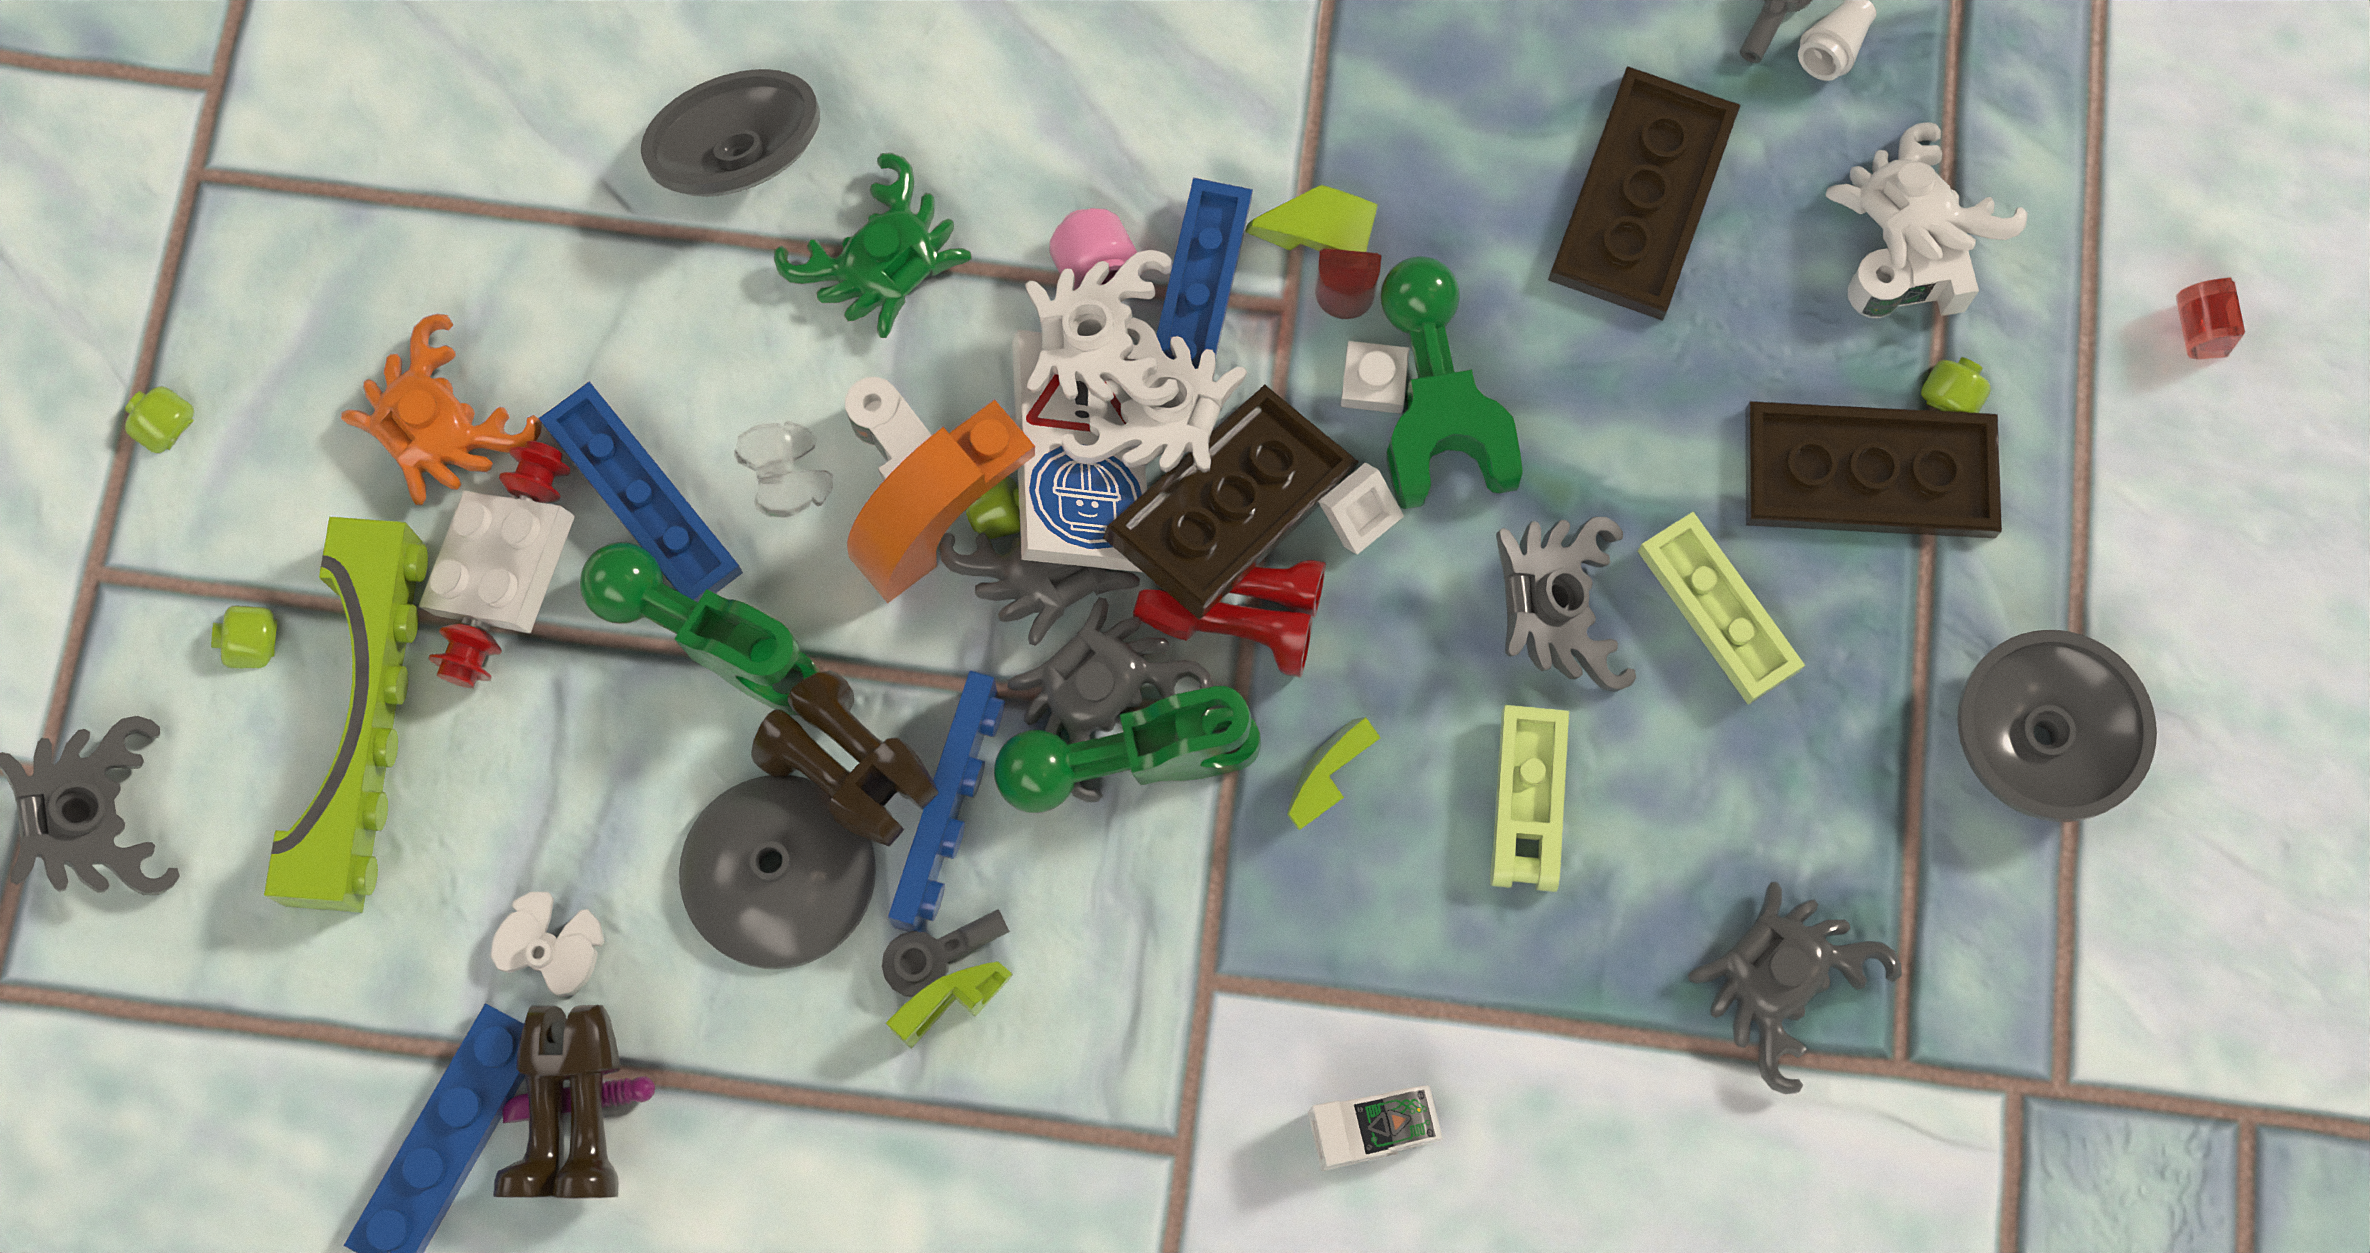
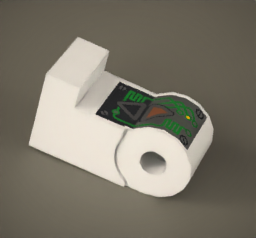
M1937 243L1942 249L1943 255L1942 259L1935 261L1920 254L1910 244H1906V265L1902 269L1894 267L1888 248L1871 252L1861 261L1856 274H1854L1850 281L1848 299L1857 312L1869 318L1888 316L1900 306L1932 301L1938 302L1941 316L1963 313L1979 292L1969 251L1953 249Z
M866 377L857 381L848 390L845 397V409L852 429L857 438L865 444L875 446L886 460V463L878 468L881 479L884 481L907 456L932 435L897 389L887 380L879 377Z
M1430 1086L1411 1087L1342 1102L1333 1101L1313 1105L1308 1111L1321 1171L1396 1155L1398 1151L1443 1140Z

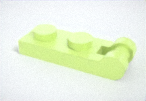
M1505 705L1502 709L1494 842L1490 868L1491 886L1511 888L1512 882L1534 883L1536 890L1557 892L1561 868L1569 711ZM1516 838L1539 840L1538 858L1515 856Z

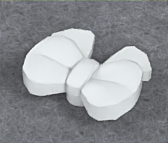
M529 892L513 901L512 907L517 912L509 914L497 929L493 937L491 958L497 969L507 973L530 966L532 969L542 972L548 989L557 996L575 995L589 981L595 968L598 955L595 946H602L604 943L601 923L588 909L580 910L565 925L556 938L554 935L546 933L554 902L552 895L549 892Z

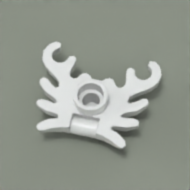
M1934 123L1916 124L1904 131L1900 139L1898 160L1888 163L1887 151L1878 150L1875 152L1873 160V174L1861 166L1851 167L1850 178L1853 186L1849 184L1835 185L1829 187L1826 192L1827 198L1851 208L1860 215L1867 212L1882 227L1883 239L1887 244L1891 261L1895 268L1902 269L1906 265V244H1910L1923 256L1939 261L1942 259L1943 252L1937 243L1949 248L1969 251L1974 248L1976 240L1966 233L1989 239L2007 240L2018 236L2026 228L2028 213L2022 207L2017 208L2014 216L2011 218L1992 216L1995 205L1992 197H1987L1970 208L1960 207L1957 192L1951 190L1950 186L1931 167L1941 162V148L1937 145L1922 146L1918 143L1924 140L1936 142L1941 138V130Z
M1155 250L1137 252L1104 285H1101V283L1109 274V263L1100 261L1086 273L1080 287L1076 291H1074V273L1072 269H1065L1060 275L1057 283L1056 297L1052 301H1050L1046 290L1037 282H1027L1025 284L1026 290L1038 312L1042 327V350L1040 351L1036 367L1028 380L1027 389L1032 393L1041 391L1049 383L1052 374L1059 375L1061 389L1069 400L1076 398L1078 394L1076 381H1081L1086 384L1093 396L1103 402L1110 401L1114 398L1113 391L1104 381L1111 380L1117 382L1135 401L1145 406H1160L1172 400L1179 392L1176 380L1168 379L1164 385L1158 388H1150L1144 384L1146 378L1157 372L1158 359L1156 357H1146L1134 361L1124 360L1133 351V340L1127 334V325L1131 322L1132 312L1128 305L1121 303L1129 298L1152 299L1155 295L1153 283L1141 280L1140 275L1150 269L1167 274L1172 270V259L1165 253Z
M1132 318L1131 322L1127 325V334L1138 340L1139 343L1133 347L1131 354L1124 358V360L1134 361L1146 357H1156L1158 359L1157 372L1146 378L1144 384L1150 388H1158L1164 385L1168 379H1174L1177 381L1179 392L1172 400L1160 406H1145L1133 398L1125 401L1121 405V416L1126 422L1125 425H1117L1096 416L1091 417L1090 431L1099 437L1098 441L1093 445H1082L1075 440L1073 434H1065L1061 439L1065 453L1076 462L1094 464L1117 454L1123 449L1134 447V449L1126 452L1122 457V462L1126 467L1145 466L1159 455H1162L1159 460L1160 470L1169 472L1179 464L1185 452H1193L1197 468L1202 472L1210 471L1211 459L1208 448L1210 435L1224 403L1247 375L1246 369L1244 367H1236L1225 373L1217 382H1214L1215 353L1213 350L1206 349L1202 353L1199 368L1195 369L1192 365L1190 350L1183 338L1178 336L1171 337L1170 348L1175 359H1170L1162 351L1158 338L1150 325L1145 321Z

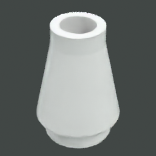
M1844 0L1839 7L1808 29L1800 39V49L1798 51L1799 62L1805 71L1813 77L1825 81L1834 80L1838 76L1847 74L1852 69L1868 28L1876 17L1874 5L1869 0Z

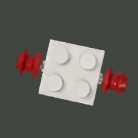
M527 441L525 447L510 448L509 454L518 462L516 471L503 472L499 476V480L511 494L510 498L463 491L420 600L419 607L432 615L462 621V624L457 623L440 628L439 633L449 642L445 653L430 654L428 658L432 663L439 666L436 675L452 684L465 688H474L477 680L491 681L492 676L482 667L486 656L500 655L502 649L493 636L488 633L490 626L531 633L575 518L572 513L563 507L549 504L557 502L561 498L559 492L551 486L554 478L568 476L571 470L566 464L561 462L563 454L559 450L541 442Z

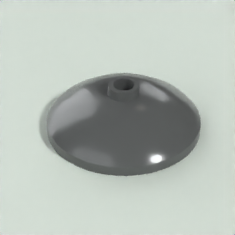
M756 69L726 74L689 89L667 104L647 127L641 142V156L650 176L658 184L669 190L702 197L737 193L772 179L791 166L803 154L819 126L820 107L810 85L791 73L771 69Z
M2037 630L2017 635L2002 642L1987 653L1971 671L1964 684L1958 705L1957 720L1960 743L1976 777L1986 789L2004 804L2020 813L2037 819L2053 822H2073L2104 814L2121 804L2139 787L2148 773L2154 758L2157 740L2156 718L2152 702L2144 684L2130 665L2109 647L2092 638L2074 632ZM2035 726L2042 727L2049 732L2051 737L2050 745H2043L2036 740L2033 732Z
M767 775L733 786L720 794L701 812L685 840L680 858L679 885L687 914L697 931L708 943L725 956L739 963L762 969H786L813 962L842 944L856 929L868 909L876 875L872 842L870 839L847 830L834 820L829 811L831 797L812 780L794 775H787L785 777ZM771 852L781 854L782 865L777 871L764 873L760 870L761 859L766 854Z

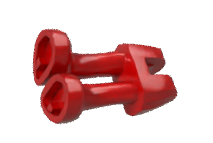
M1304 560L1290 568L1284 569L1255 567L1229 592L1276 602L1293 612L1272 611L1218 602L1199 620L1166 591L1144 589L1138 593L1133 609V617H1139L1140 621L1185 641L1190 639L1197 631L1232 635L1253 640L1268 646L1272 650L1280 672L1301 678L1310 645L1312 618L1316 617L1322 594L1326 563L1316 560Z

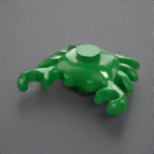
M881 153L877 158V164L881 169L889 168L895 170L898 173V179L893 184L887 186L881 185L878 182L870 185V194L889 207L890 210L882 214L875 213L870 215L868 222L852 237L844 238L841 255L837 258L830 257L818 241L811 239L807 244L808 251L810 252L809 260L802 265H793L788 261V251L786 248L779 246L774 249V263L778 273L790 283L839 282L834 286L821 288L816 292L817 299L821 303H840L859 297L846 309L844 317L847 321L860 319L882 305L877 323V333L880 338H886L891 332L893 323L906 302L905 296L929 274L934 277L944 270L964 264L972 259L971 252L963 248H951L938 253L954 230V222L948 218L940 222L930 233L928 232L934 218V196L930 193H924L921 197L918 213H912L910 205L914 189L913 169L904 157L894 153Z

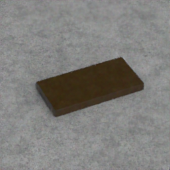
M1627 66L1548 281L1663 321L1741 105Z
M1263 385L1212 431L1208 443L1211 459L1210 471L1202 472L1199 470L1194 462L1193 452H1189L1180 460L1176 467L1163 475L1107 526L1103 536L1105 541L1199 620L1320 506L1318 501L1351 475L1359 463L1357 459L1266 385Z
M1750 401L1745 408L1746 526L1996 538L2002 532L1998 414Z

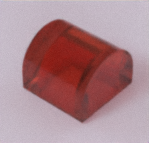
M1326 248L1320 250L1315 284V295L1320 307L1329 315L1339 319H1353L1366 313L1375 299L1381 268V255L1372 252Z
M2232 277L2199 282L2184 288L2176 295L2188 357L2192 359L2228 357L2245 334L2235 281H2232Z

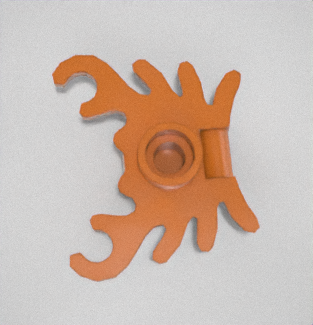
M445 314L423 317L413 327L410 337V367L404 374H402V360L399 355L390 354L387 357L384 369L387 388L384 393L374 381L370 379L364 381L363 388L366 398L375 410L372 415L352 409L343 411L341 414V419L344 422L360 428L378 439L397 461V464L403 471L409 494L415 505H423L426 500V483L422 473L428 472L439 483L450 489L458 490L461 486L460 479L446 467L447 464L456 465L468 471L487 472L492 468L493 463L487 457L470 454L471 450L485 448L509 453L511 447H525L527 441H537L542 428L539 418L532 415L527 418L526 426L521 433L516 435L507 434L504 426L509 419V414L504 407H498L485 422L473 426L472 421L475 412L469 404L460 403L453 395L452 384L446 378L430 377L435 369L456 357L455 351L447 345L434 348L428 344V339L434 331L441 329L450 330L454 325L448 315Z

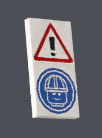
M1018 330L1012 341L1015 418L1018 427L1035 445V456L1018 468L1022 560L1142 572L1103 539L1107 526L1147 491L1145 466L1130 468L1126 467L1122 462L1124 454L1134 449V447L1123 449L1101 462L1086 464L1076 462L1065 453L1061 442L1065 434H1073L1079 444L1088 446L1096 443L1099 437L1090 431V418L1093 416L1103 418L1117 425H1125L1126 422L1121 416V405L1125 401L1132 399V397L1117 382L1112 380L1104 381L1112 388L1114 398L1103 402L1090 393L1085 383L1076 381L1078 394L1075 399L1069 400L1061 389L1059 375L1052 374L1049 383L1041 391L1030 392L1027 389V384L1042 350V333Z

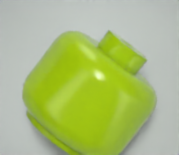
M1961 357L1958 363L1950 360L1939 361L1923 385L1921 394L1927 401V405L1939 411L1979 413L1990 395L1991 386L1980 375L1983 370L1980 365Z
M165 386L153 388L146 395L138 391L125 407V411L130 414L125 423L126 433L153 453H161L166 449L170 450L180 435L194 421L192 419L194 416L193 406Z
M1006 477L965 510L974 532H978V534L983 532L989 539L1020 532L1019 487L1012 477Z
M231 606L225 611L223 623H213L211 648L221 649V662L228 668H262L275 655L278 619H274L273 612L268 608Z

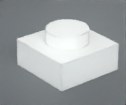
M1348 341L1341 407L1402 414L1410 348Z
M1367 463L1360 466L1318 501L1343 546L1357 555L1404 517L1380 471Z

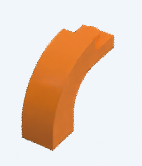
M995 399L950 433L942 427L907 456L888 475L865 503L855 519L848 536L847 550L849 558L887 603L891 602L937 567V546L952 523L978 498L1035 456V445Z

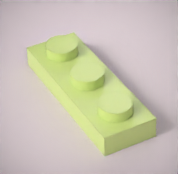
M1691 512L1641 544L1637 552L1748 705L1793 677L1805 667L1801 658L1694 512Z

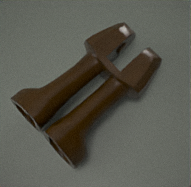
M832 670L815 673L803 679L792 688L788 695V703L798 716L809 725L820 729L859 764L849 772L825 751L794 718L782 709H775L768 713L760 724L752 745L751 757L753 762L761 770L774 777H785L795 770L800 771L831 797L829 811L838 824L855 834L890 847L905 829L885 808L888 801L898 792L903 798L909 799L923 810L938 795L937 787L921 759L908 744L897 737L888 738L884 742L881 741L850 712L854 704V692L842 676Z
M532 1005L528 1009L517 1054V1070L521 1074L526 1075L529 1100V1135L526 1153L522 1160L498 1170L494 1179L493 1197H618V1175L607 1155L601 1100L603 1076L620 1071L618 1048L610 1017L603 1005L576 1006L569 1012L567 1018L563 1010L557 1006ZM564 1080H570L571 1138L569 1156L565 1163L563 1087Z

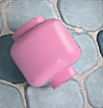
M1099 208L1081 209L1066 216L1053 233L1049 247L1050 255L1060 275L1063 270L1072 269L1075 277L1074 291L1080 287L1086 273L1097 262L1105 261L1109 263V274L1101 283V285H1104L1115 276L1130 257L1137 253L1119 217L1107 209Z

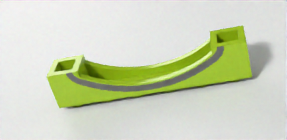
M329 516L319 578L340 596L347 617L352 650V686L344 731L326 778L314 799L290 830H275L264 896L285 907L363 913L365 896L373 893L377 883L378 863L376 857L372 856L376 831H381L384 828L388 815V798L386 793L382 791L386 767L391 768L394 765L398 753V734L393 729L396 705L404 703L408 691V672L406 667L403 666L406 644L414 641L418 629V611L416 606L413 605L416 582L424 580L428 567L427 548L406 522Z

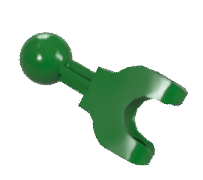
M1424 256L1407 258L1396 264L1386 275L1381 288V305L1385 316L1394 327L1410 336L1418 378L1410 380L1405 395L1407 411L1399 418L1386 451V461L1397 504L1404 510L1421 507L1425 504V499L1431 487L1430 460L1433 456L1446 450L1464 452L1476 460L1483 474L1486 487L1493 493L1500 494L1517 491L1523 473L1517 430L1513 416L1501 404L1484 396L1477 389L1472 369L1459 372L1454 371L1445 326L1452 320L1459 306L1460 291L1458 282L1452 271L1445 264L1434 258Z
M618 542L605 545L596 550L587 559L580 575L581 595L587 607L596 616L615 624L632 623L645 617L677 634L674 640L693 661L713 671L755 700L773 709H782L789 715H797L788 703L789 693H777L773 689V684L779 683L791 668L802 672L803 679L820 671L808 656L799 651L798 642L781 622L744 602L723 598L706 589L700 600L696 602L664 585L662 572L655 558L648 551L635 544Z
M1213 686L1171 695L1144 709L1121 714L1123 732L1067 745L1057 735L1043 730H1028L1011 737L998 752L994 764V780L1001 796L1011 806L1028 813H1042L1061 805L1071 794L1076 782L1131 770L1138 783L1146 785L1170 780H1198L1242 770L1250 766L1258 757L1261 748V734L1255 721L1251 718L1250 710L1243 697L1230 687ZM1215 705L1226 706L1225 708L1208 710ZM1229 727L1226 731L1222 733L1212 734L1216 730ZM1240 747L1237 752H1234L1232 754H1223L1225 752H1229Z

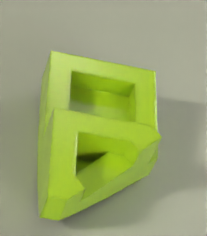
M1319 185L1254 218L1247 224L1245 232L1289 251L1302 244L1354 266L1365 258L1378 204L1335 188Z
M1367 717L1352 719L1327 740L1305 765L1295 786L1287 815L1298 830L1304 828L1344 798L1330 778V775L1381 738Z
M999 961L965 968L948 974L922 989L906 1002L885 1024L912 1049L955 1000L976 1017L1009 981L1013 974Z

